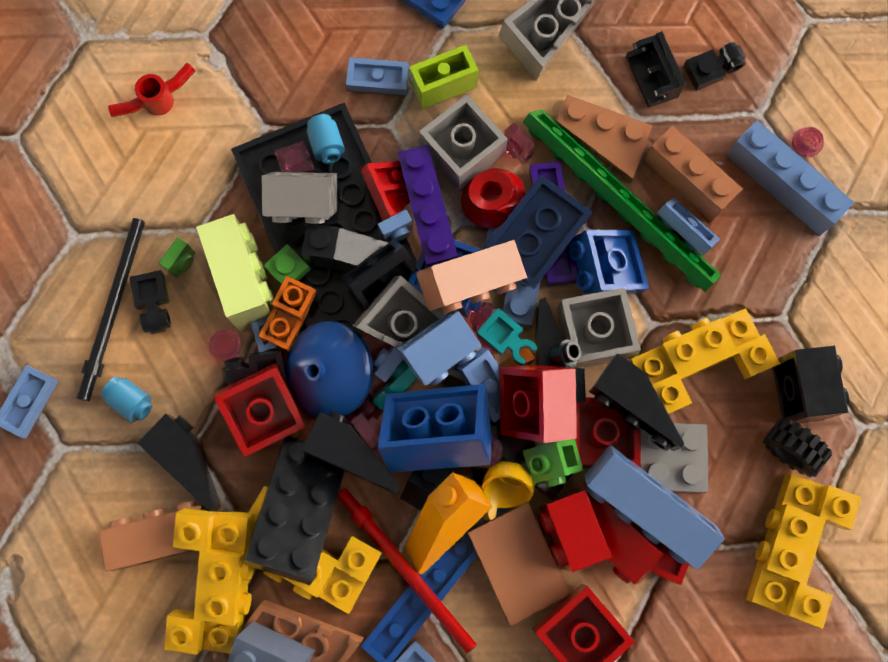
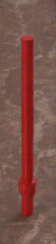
M347 488L341 490L337 498L351 514L350 519L358 529L363 528L466 654L470 653L477 646L476 642L374 522V515L365 505L361 506Z

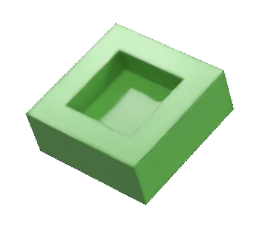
M177 237L159 264L167 272L178 278L182 272H186L191 267L195 251L188 243Z
M288 244L264 265L266 270L281 285L286 276L299 281L311 270Z

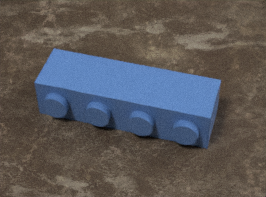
M758 120L736 141L726 154L731 161L819 236L832 227L855 203Z
M611 445L607 447L584 475L589 487L587 491L594 499L600 503L609 502L615 507L614 512L628 524L634 521L643 528L641 532L647 539L656 545L659 542L663 543L669 548V554L682 565L688 562L698 570L725 539L717 525Z

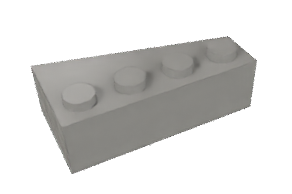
M529 0L503 21L499 37L537 81L597 0Z
M394 276L352 326L399 348L445 314L439 309L429 311L424 296L402 276ZM480 346L479 348L474 350L475 353L479 351L482 347ZM458 363L447 370L450 375L465 382L457 369Z

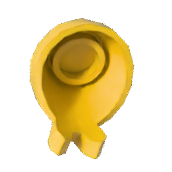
M500 461L489 466L483 478L481 490L492 505V508L483 516V519L485 521L495 519L497 508H515L531 500L534 484L532 483V476L524 466L510 461Z

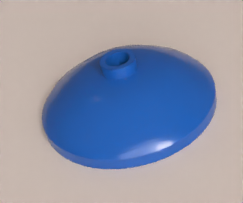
M329 321L313 324L297 336L288 352L286 360L287 386L296 404L310 416L317 418L320 412L328 416L330 411L346 417L362 405L370 391L373 380V361L370 350L361 335L348 325ZM316 366L318 367V370H319L317 376H316V374H315V367H316Z

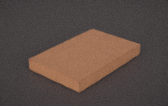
M528 502L524 505L510 508L497 515L495 519L485 521L466 532L505 619L510 626L570 595Z

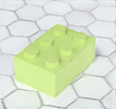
M235 214L197 226L196 228L226 318L239 331L252 328L251 322L270 315L273 309L272 302L275 298L272 290H269L266 281L263 282V280L268 279L262 261H259L255 252L258 250V246L252 232H249L245 222L240 224Z

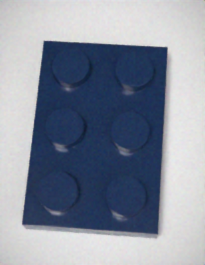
M540 175L484 249L515 240L527 278L521 281L535 289L593 212Z

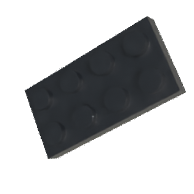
M287 436L283 439L242 564L310 585L315 577L344 471L305 454L302 449L306 441Z

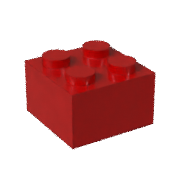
M276 363L216 391L213 397L244 457L306 427L304 418Z
M541 365L499 367L501 435L541 443L577 439L575 368Z
M586 397V402L576 404L577 439H575L583 468H591L609 445L641 467V429L637 431L626 425L621 420L623 416L614 409L609 411L602 408L593 400L594 397Z
M586 490L539 506L541 513L537 515L543 533H550L554 545L550 546L549 549L557 566L560 565V567H563V570L573 573L612 558Z
M584 584L577 587L532 628L558 662H614L635 643L633 638L589 586Z

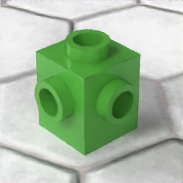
M575 439L548 443L534 441L536 447L523 451L525 467L532 476L533 484L545 481L547 488L567 483L566 475L584 471Z

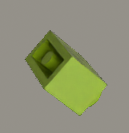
M466 44L409 67L410 84L422 109L475 89L478 85L479 70Z

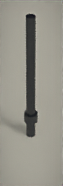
M132 219L89 360H85L81 373L84 376L77 395L79 400L90 402L96 380L101 378L104 369L102 360L145 225V221L141 219Z

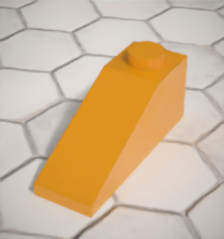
M452 472L428 496L404 546L418 574L423 575L492 508V505L476 481Z

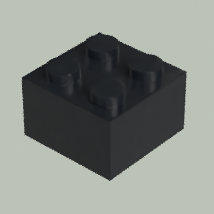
M835 345L797 349L778 358L780 364L773 367L782 418L785 420L786 418L791 419L793 423L795 421L805 423L822 421L849 413V394L847 389L843 387L841 377L843 364L841 357L836 353Z

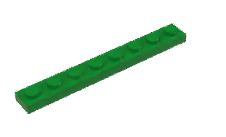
M544 110L533 111L526 116L522 123L529 128L530 135L536 140L543 141L551 149L550 152L556 159L565 162L573 169L572 172L576 178L587 182L595 190V194L600 200L612 205L624 222L632 224L640 231V236L645 242L655 245L663 253L664 259L670 265L677 266L683 271L691 285L701 288L706 292L719 279L721 274L698 252L691 250L686 245L685 240L675 231L667 228L660 217Z

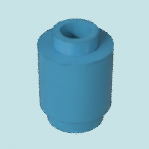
M327 114L312 117L307 122L308 128L306 132L315 159L325 164L338 161L345 148L336 122Z
M118 376L112 378L101 392V397L105 399V404L130 423L137 420L142 421L152 410V397L127 378L121 379Z

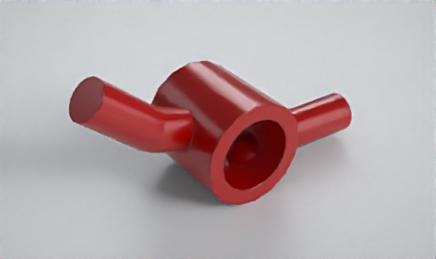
M185 63L173 78L166 82L155 74L142 76L135 84L137 98L128 102L108 105L110 116L117 117L133 114L143 108L153 115L166 114L171 110L174 103L171 93L181 88L196 72L190 64ZM159 92L155 97L150 98L154 93Z

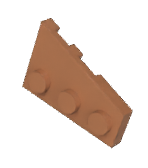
M570 95L566 96L557 119V123L580 145L588 147L601 157L600 160L607 166H613L623 174L622 177L630 183L632 182L653 125Z
M267 600L259 604L241 630L243 631L253 621L314 649L311 662H347L364 639L362 636Z

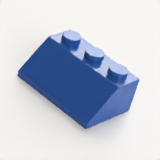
M485 384L386 394L378 450L389 473L490 465L492 432Z

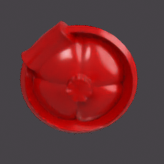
M499 168L484 170L465 185L461 196L463 212L471 222L485 228L501 227L526 195L525 187L519 177L508 170Z

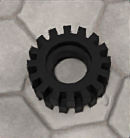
M780 418L763 441L766 445L765 447L772 451L771 454L774 457L780 458L779 461L783 464H788L792 470L796 469L798 473L806 474L808 477H816L832 456L831 449L827 448L826 442L820 441L821 438L817 434L813 435L807 427L804 429L800 423L796 421L793 423L791 419L787 418L786 420Z

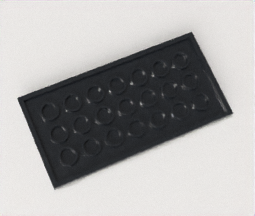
M345 102L231 148L275 254L288 244L304 261L301 252L307 223H305V217H297V219H292V222L278 223L272 222V216H262V175L272 172L337 173V212L328 220H325V223L311 224L342 228L383 241L378 230V224L383 221L360 171L366 164L372 163ZM327 114L337 124L345 151L340 159L334 163L325 164L317 161L314 157L306 130L308 128L307 122L316 115ZM407 238L399 241L406 248L407 253L416 265L417 260ZM308 265L311 270L299 282L316 289V294L304 320L306 327L319 322H339L353 328L360 335L363 334L364 331L352 325L368 307L364 308L360 305L342 279V276L349 271ZM407 272L402 277L408 282L412 273ZM380 293L371 298L368 302L371 304Z

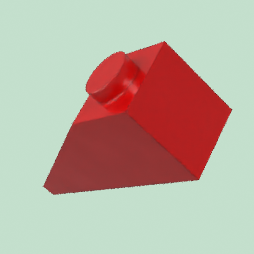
M584 482L580 488L581 491L586 490L612 556L608 560L615 566L612 569L613 572L627 584L630 581L634 585L641 583L668 552L659 544L656 545L647 539L641 532L642 528L634 521L631 524L623 521L614 512L615 507L609 502L600 503L588 493L587 489L589 487Z

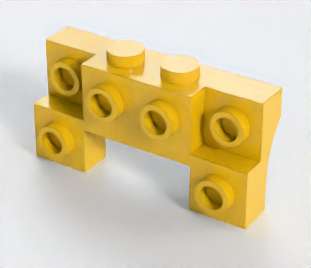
M746 308L711 323L708 318L700 320L690 326L692 331L681 335L680 331L673 332L662 338L663 344L629 360V362L647 374L668 414L692 404L681 380L734 357L746 380L780 364L766 335H759Z
M792 473L785 474L775 508L769 511L766 518L765 527L768 530L765 540H762L756 549L755 559L758 562L746 601L813 627L823 629L833 595L806 584L825 523L843 530H852L862 497L831 485L824 486Z
M267 486L263 487L248 512L255 514L254 527ZM352 536L340 558L322 549L315 577L310 585L266 571L263 573L280 583L283 578L295 585L292 590L306 599L310 600L312 595L316 598L320 597L349 614L379 561L382 552Z
M183 508L176 512L173 547L199 551L194 611L175 609L167 615L164 650L198 655L202 650L230 654L235 638L242 632L241 630L245 626L246 614L250 610L252 601L251 593H248V584L253 576L254 567L242 563L253 533L255 514L245 512H214Z

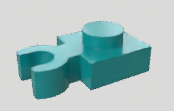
M499 308L495 310L476 332V335L499 355H502L508 349L511 352L513 361L520 366L526 363V360L519 355L521 348H527L533 354L537 350L534 342L528 339L521 340L518 337L523 328Z
M404 360L401 361L392 373L390 381L374 394L373 402L381 410L384 409L386 394L403 392L417 379Z

